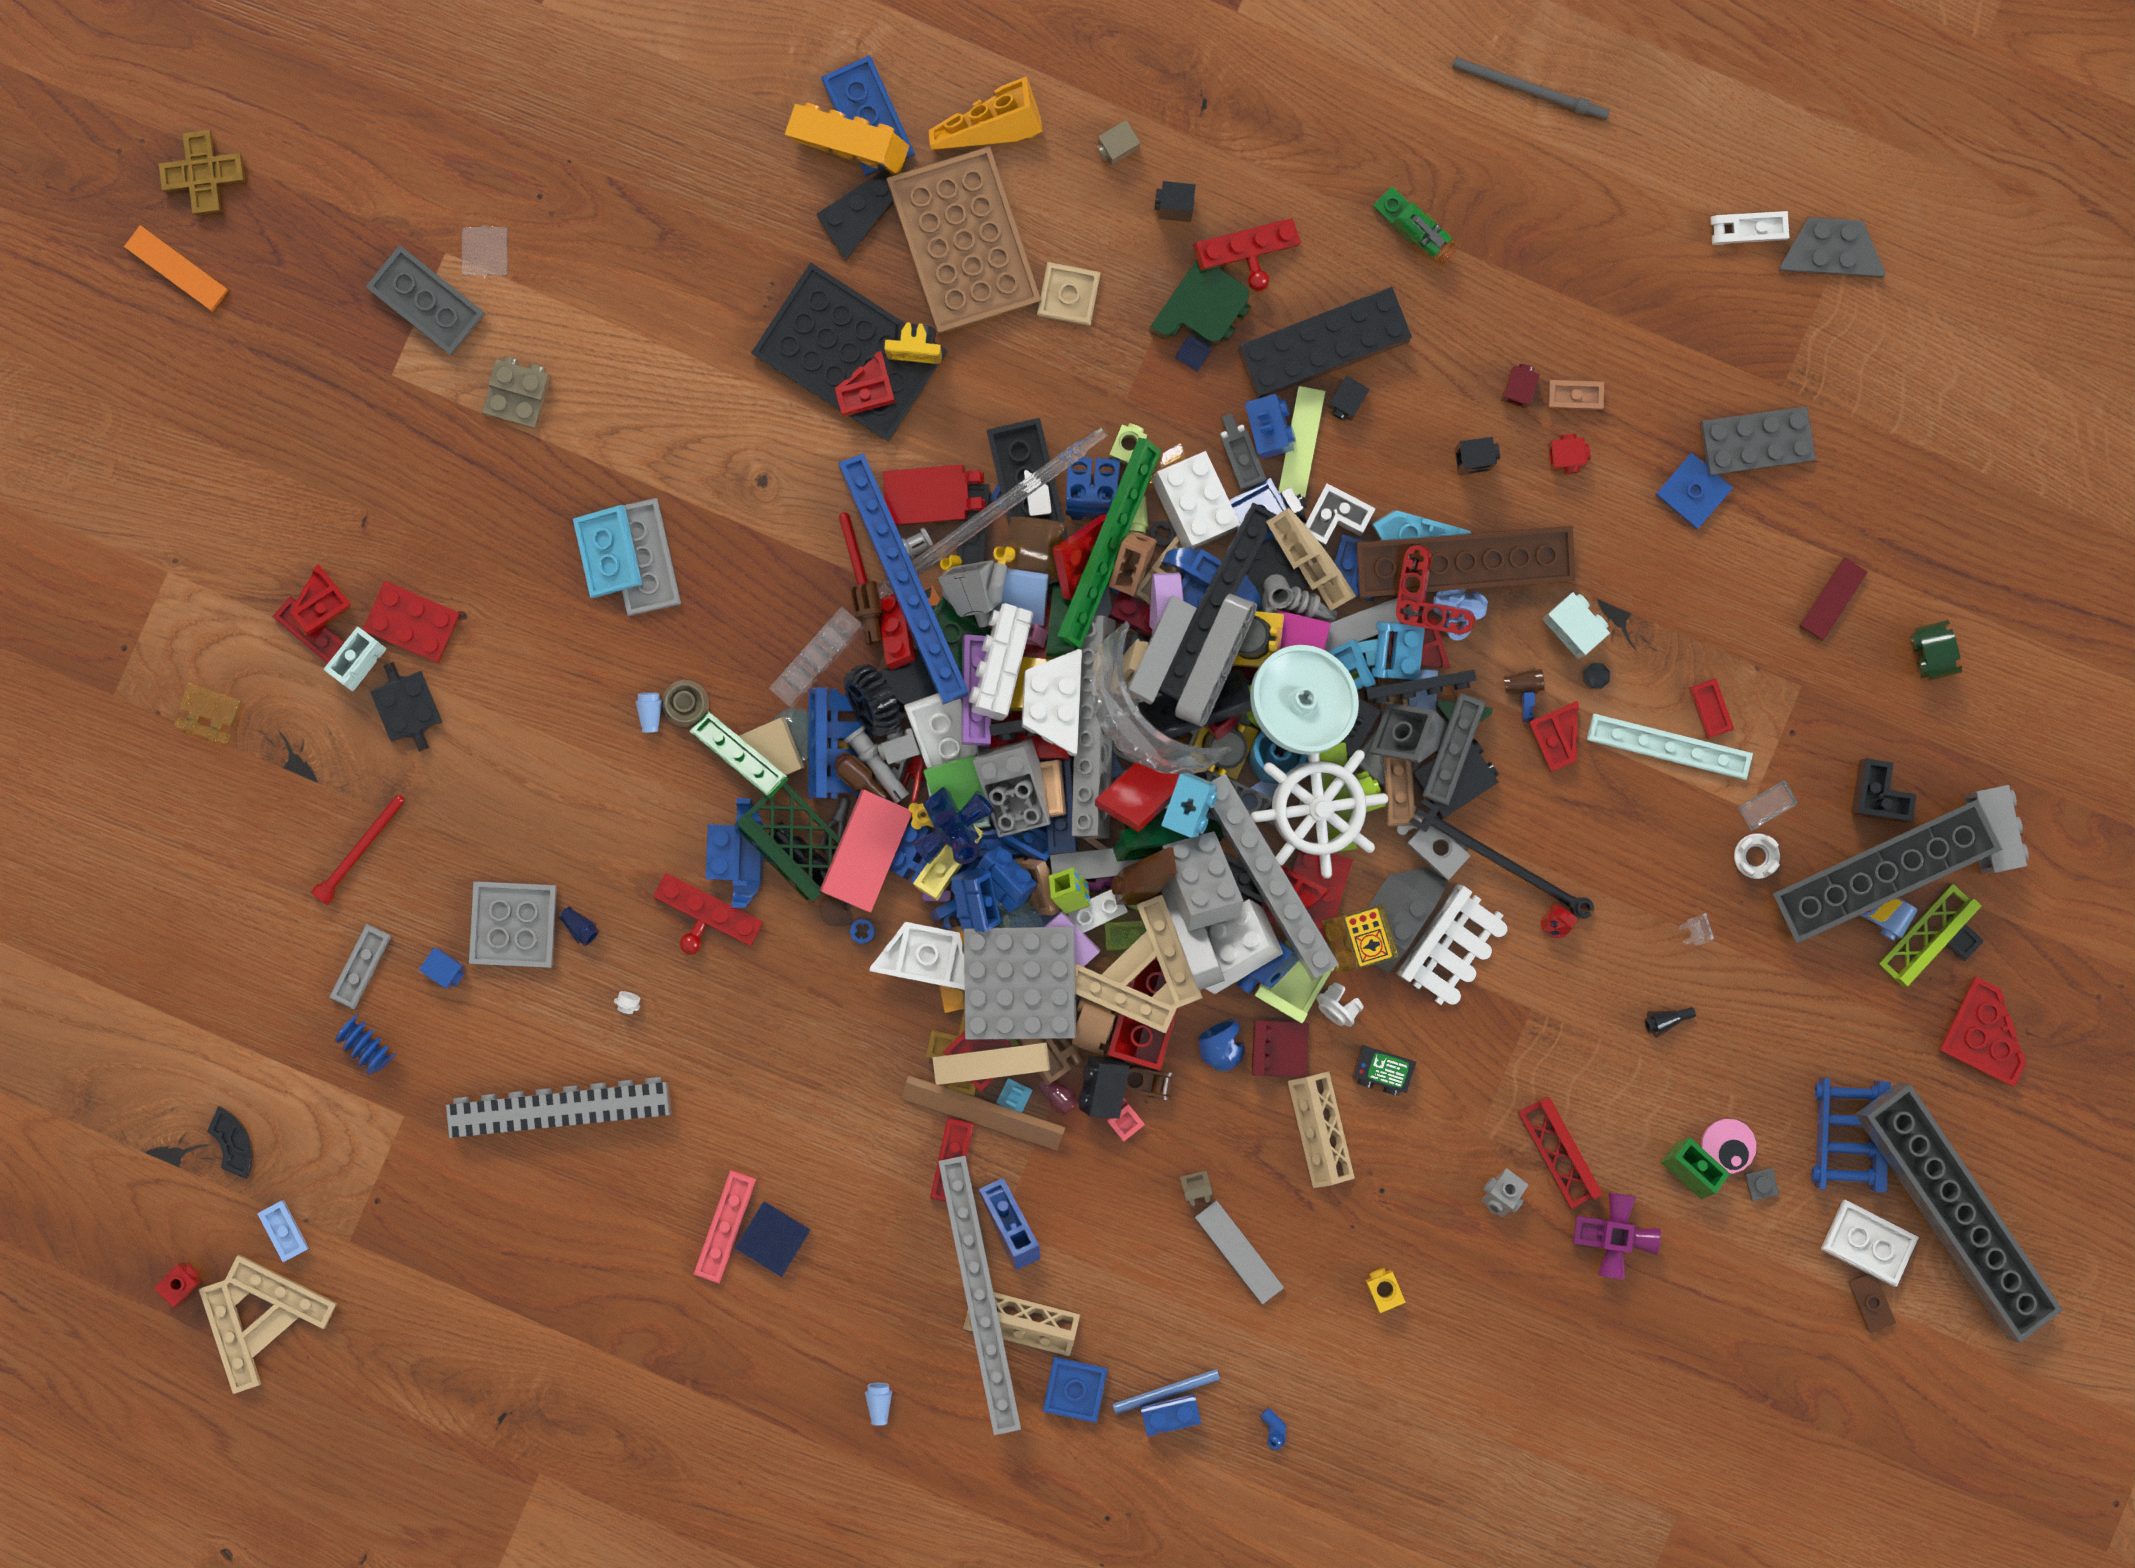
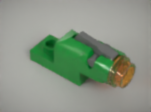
M1393 186L1373 205L1372 208L1411 245L1414 242L1436 262L1439 260L1442 264L1446 263L1458 250V247L1454 245L1455 241L1430 216L1425 214L1414 202H1408Z

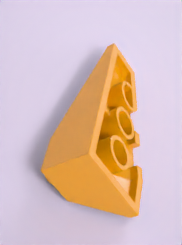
M1027 76L994 90L996 95L983 103L980 99L972 104L973 108L963 115L956 113L929 130L931 149L1016 142L1025 138H1032L1038 133L1043 132L1041 116Z

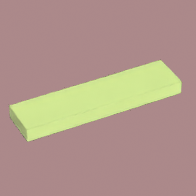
M1298 387L1291 422L1296 441L1292 442L1294 451L1285 453L1278 490L1280 494L1291 487L1295 495L1301 494L1305 499L1325 391Z

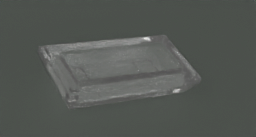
M1783 780L1737 808L1750 830L1753 831L1798 804V801L1786 781Z

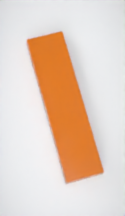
M141 225L124 246L212 312L229 291Z

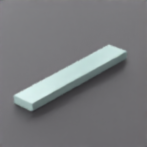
M1592 714L1586 741L1742 780H1747L1753 755L1750 752L1598 714Z

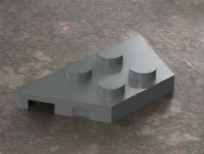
M1808 217L1779 266L1780 272L1883 278L1885 276V270L1864 222L1860 220Z

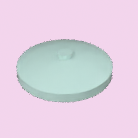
M1294 645L1278 650L1261 664L1251 685V707L1259 727L1271 741L1288 751L1298 754H1317L1327 751L1340 743L1355 724L1359 701L1354 680L1346 667L1336 657L1320 648L1308 645Z

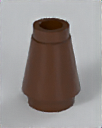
M1535 667L1510 676H1504L1506 692H1534V694H1538V691H1545L1542 669L1535 670Z

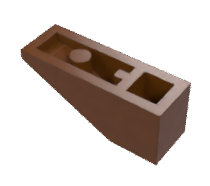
M1168 847L1123 868L1114 877L1111 884L1116 905H1137L1154 898L1177 874L1174 848Z

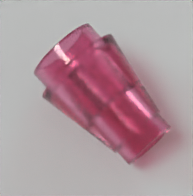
M1043 1080L1038 1086L1055 1112H1060L1063 1116L1069 1113L1078 1103V1099L1075 1097L1076 1093L1057 1080L1048 1086Z

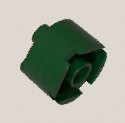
M1949 620L1915 628V633H1912V636H1910L1912 649L1914 652L1919 651L1921 658L1917 662L1919 675L1921 678L1927 677L1928 681L1962 673V666L1956 667V660L1961 658L1953 629L1947 630L1946 628L1950 624Z

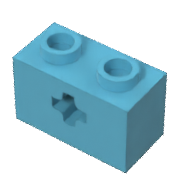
M1181 773L1161 826L1190 838L1203 834L1208 824V818H1205L1209 807L1212 808L1217 800L1218 793L1215 792L1217 784L1190 773ZM1193 801V806L1196 807L1195 811H1191V807L1187 805L1188 802Z

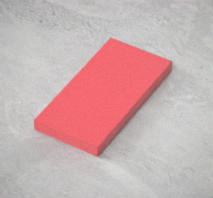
M861 790L822 883L820 892L871 913L912 815L909 809L866 790Z

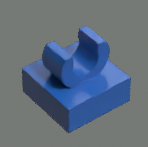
M956 899L945 903L929 913L934 923L942 919L941 924L944 930L952 929L949 924L950 917L955 918L959 925L961 924L957 917Z

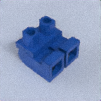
M1068 456L1066 515H1070L1071 520H1082L1085 516L1097 518L1102 514H1108L1118 489L1120 459L1096 458L1094 484H1091L1092 458ZM1076 465H1083L1087 470H1074L1072 468ZM1107 466L1111 467L1114 470V472H1106L1099 470L1102 467Z

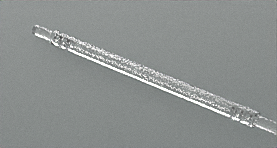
M1100 427L1081 442L1076 441L1072 446H1069L1065 451L1058 454L1054 459L911 561L917 575L923 573L1055 476L1069 468L1073 463L1087 455V451L1108 436L1104 428ZM888 579L884 580L881 583V587L878 588L880 599L894 594Z

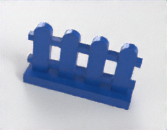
M816 687L808 689V799L827 798V793H829V799H836L837 793H855L856 799H858L861 790L853 791L837 776L834 768V760L841 753H850L857 758L859 757L854 749H838V739H845L862 727V723L857 720V717L856 722H838V711L853 712L848 698L845 694H838V689H829V694H827V688ZM827 711H829V721H827ZM865 729V733L867 734V736L869 738H873L874 735H871L870 733H868L867 729ZM827 738H829V749H827ZM827 766H829V776H827Z

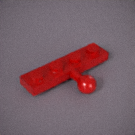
M1290 218L1199 241L1193 244V249L1201 271L1246 260L1250 270L1248 277L1250 288L1254 291H1263L1268 287L1270 279L1269 275L1261 270L1257 257L1297 247L1301 244L1294 220Z
M666 872L653 895L654 899L696 919L691 932L683 935L680 939V948L688 955L696 954L700 950L702 945L700 937L706 925L750 947L763 925V921L737 908H732L731 905Z

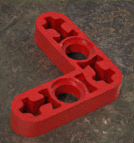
M1415 545L1408 548L1404 555L1397 598V619L1406 625L1455 634L1470 632L1476 624V618L1470 610L1425 601L1432 560L1431 552L1423 545ZM1419 550L1420 555L1424 556V561L1418 563L1417 570H1423L1422 574L1418 572L1409 573V568L1415 569L1416 560L1412 559V554H1416ZM1410 577H1416L1420 581V589L1415 593L1407 588V581ZM1410 604L1411 610L1423 611L1422 616L1413 615L1408 619V615L1403 613V609L1408 608ZM1432 609H1438L1442 613L1443 618L1439 624H1433L1429 619V613ZM1449 611L1452 612L1450 615L1452 618H1459L1464 614V619L1468 620V625L1463 626L1461 629L1460 623L1449 622V627H1447Z

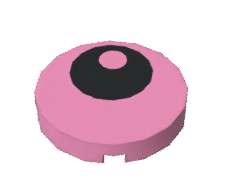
M1724 1118L1714 1122L1706 1128L1701 1138V1147L1732 1174L1744 1170L1751 1164L1756 1154V1140L1753 1132L1746 1124L1736 1119Z

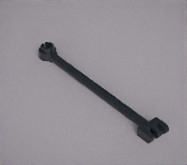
M1421 799L1419 804L1427 808L1428 811L1424 812L1416 808L1414 814L1423 818V820L1419 822L1417 819L1411 818L1409 821L1411 825L1423 832H1427L1430 826L1434 827L1566 904V906L1570 907L1571 913L1577 918L1586 919L1591 916L1590 912L1582 913L1580 911V906L1583 903L1587 904V910L1594 911V905L1590 899L1585 897L1576 898L1438 818L1436 814L1439 807L1425 799Z

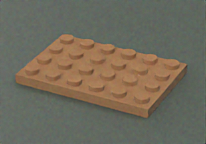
M990 146L886 179L937 335L1041 302Z

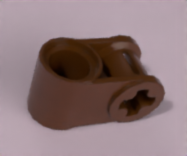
M1138 1067L1129 1068L1128 1076L1130 1073L1138 1072L1142 1077V1082L1138 1087H1130L1126 1082L1125 1088L1128 1091L1171 1101L1172 1096L1169 1094L1172 1079L1176 1077L1175 1073Z

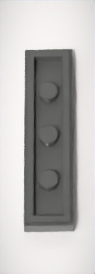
M1459 693L1422 797L1449 806L1486 702Z

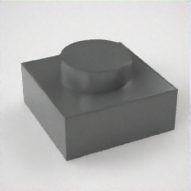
M1770 1167L1744 1174L1751 1201L1779 1195L1773 1168Z

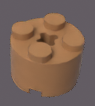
M1082 997L1077 1008V1012L1081 1014L1076 1023V1038H1070L1073 1039L1072 1045L1104 1056L1106 1051L1102 1050L1104 1044L1110 1045L1119 1015H1116L1115 1011Z

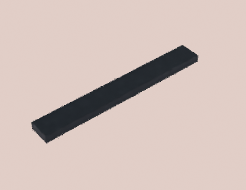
M1252 502L1191 619L1158 693L1178 703L1228 594H1236L1270 529L1266 521L1277 514Z

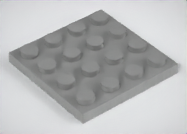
M1075 927L992 928L986 932L964 929L965 1039L1076 1038Z

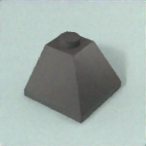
M1387 702L1370 753L1420 763L1440 748L1448 724L1435 710Z

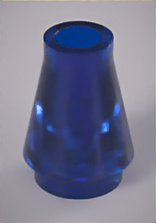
M570 906L559 915V919L564 923L577 944L581 943L583 946H587L599 933L595 922L578 913Z

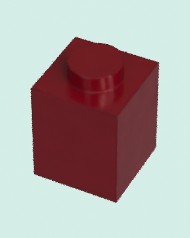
M1519 364V367L1514 365L1510 371L1501 400L1527 409L1531 403L1540 374L1534 372L1535 368L1529 365Z

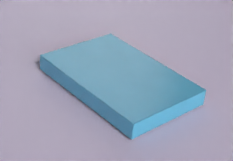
M625 505L573 518L590 598H597L642 585Z

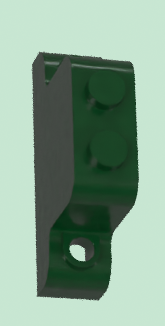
M1196 259L1150 326V332L1161 339H1167L1170 337L1174 338L1180 328H1184L1211 346L1218 345L1222 340L1227 342L1236 329L1232 326L1238 317L1243 319L1251 308L1247 303L1249 291L1246 286L1222 271L1223 266L1201 271Z
M1164 808L1139 832L1124 824L1125 829L1119 832L1120 838L1114 845L1113 851L1117 862L1144 859L1161 851L1163 845L1190 837L1161 826L1167 811ZM1208 819V824L1203 834L1215 831L1220 842L1224 837L1221 827L1215 820Z

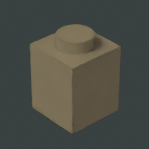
M1127 120L1100 135L1098 137L1099 146L1096 147L1104 161L1108 159L1111 165H1114L1139 150L1140 141Z

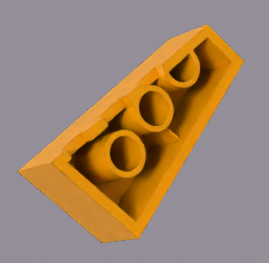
M807 102L805 106L794 105L785 135L792 141L824 152L833 149L832 153L848 160H852L853 156H856V160L875 169H878L880 164L893 175L901 173L910 145L894 133V128L884 124H878V127L871 126L868 120L860 117H854L853 120L845 118V114L830 109L829 113L820 111L821 107Z

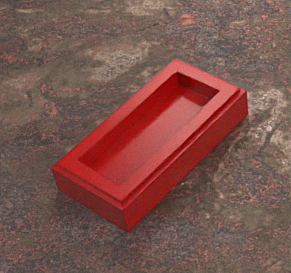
M1716 678L1689 687L1707 739L1734 730Z

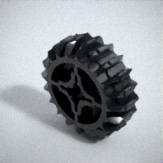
M869 664L857 666L846 673L844 677L845 696L848 698L857 720L862 723V726L867 729L868 733L878 737L887 735L899 727L901 723L899 704L892 692V688L888 685L887 680L883 678L882 673Z

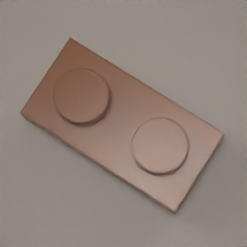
M1549 380L1548 409L1603 410L1604 382Z

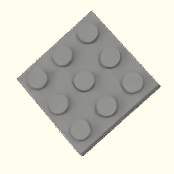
M473 881L469 964L553 968L557 885Z

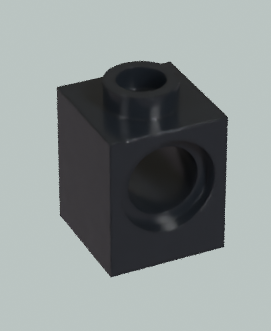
M1346 375L1328 406L1332 410L1331 414L1342 421H1345L1346 418L1352 421L1370 389Z

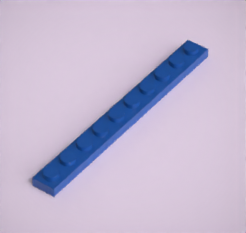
M864 453L839 462L840 472L942 705L968 696L969 691Z

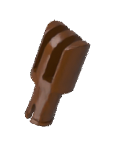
M872 581L867 584L858 585V587H851L850 591L856 619L862 621L866 645L877 644V641L879 643L883 642L878 619L883 612L877 582Z
M850 753L837 755L834 760V768L837 776L853 791L866 790L884 799L887 797L888 792L872 779V770Z

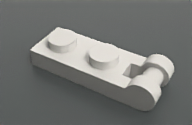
M1788 211L1716 215L1710 217L1711 226H1714L1712 245L1789 239ZM1724 225H1732L1733 233L1725 234Z

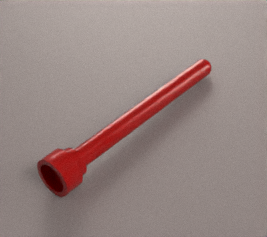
M842 512L839 515V520L857 584H867L868 580L848 513Z
M396 795L328 880L326 882L322 881L320 885L317 883L312 889L311 893L321 902L328 906L334 899L335 887L403 805L405 800L402 795Z

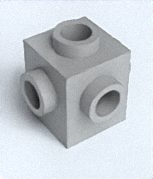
M1506 1168L1496 1178L1491 1177L1483 1188L1486 1193L1481 1202L1487 1206L1490 1212L1503 1218L1510 1211L1515 1213L1522 1205L1524 1200L1521 1196L1528 1187V1184Z

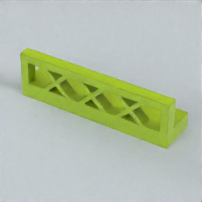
M1951 884L1906 932L1902 939L1883 957L1878 965L1901 986H1909L1982 905L1974 898L1969 899L1954 884ZM1954 893L1963 904L1957 911L1946 912V899ZM1941 906V912H1935ZM1947 914H1953L1948 920L1946 919ZM1931 915H1942V927L1938 931L1928 932L1927 920ZM1923 925V932H1917ZM1934 934V936L1928 941V935ZM1913 935H1923L1924 946L1920 951L1909 952V939ZM1904 946L1905 952H1898ZM1916 954L1910 961L1909 955ZM1895 955H1905V967L1898 974L1887 963Z

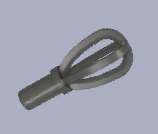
M840 797L835 814L832 816V821L828 824L831 829L836 823L838 824V836L840 838L843 835V824L845 823V816L851 801ZM825 832L822 836L820 846H825L826 840L828 838V835ZM822 850V852L828 854V850Z

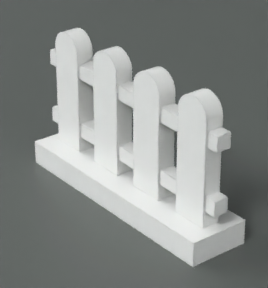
M1457 884L1395 973L1408 982L1414 979L1415 981L1412 985L1417 989L1424 986L1437 995L1435 1001L1440 1005L1444 1001L1452 1005L1460 1001L1461 994L1454 986L1459 979L1465 982H1471L1475 979L1476 970L1470 965L1475 956L1483 960L1491 956L1492 949L1486 943L1490 934L1502 937L1507 932V925L1501 920L1504 915L1498 911L1493 915L1479 905L1481 899L1478 896L1474 895L1471 899L1472 891L1460 884ZM1460 911V912H1461V915L1459 916V918L1457 919V921H1455L1454 918L1456 917V915H1457L1458 912ZM1468 918L1484 928L1479 937L1463 927ZM1443 934H1445L1446 937L1443 939L1441 944L1438 943ZM1452 941L1468 950L1463 960L1447 949ZM1429 956V957H1430V960L1428 961V963L1426 964V966H1423L1422 964L1425 962V960H1426L1427 957ZM1437 963L1453 973L1448 982L1432 972Z

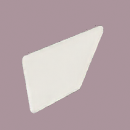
M1025 470L1024 475L1030 515L1051 513L1048 486Z

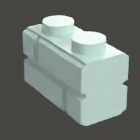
M357 626L323 670L353 692L377 662L376 659L380 658L386 651V648Z

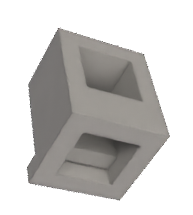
M912 728L906 729V736L903 735L902 731L888 735V741L878 745L882 760H887L888 764H892L922 754Z

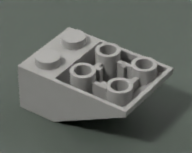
M1032 738L981 751L975 757L973 763L998 837L1051 823L1041 766Z

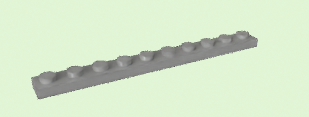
M966 1156L941 1160L938 1163L993 1434L998 1435L1021 1430Z

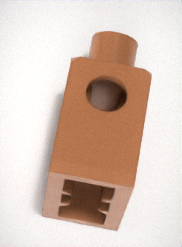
M1131 531L1121 544L1108 587L1134 596L1148 571L1157 540ZM1129 569L1134 570L1131 576L1127 575L1125 571Z

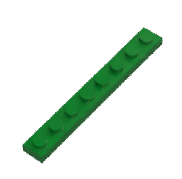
M1138 438L1057 635L1074 648L1081 649L1114 569L1121 544L1128 535L1162 452L1148 439Z

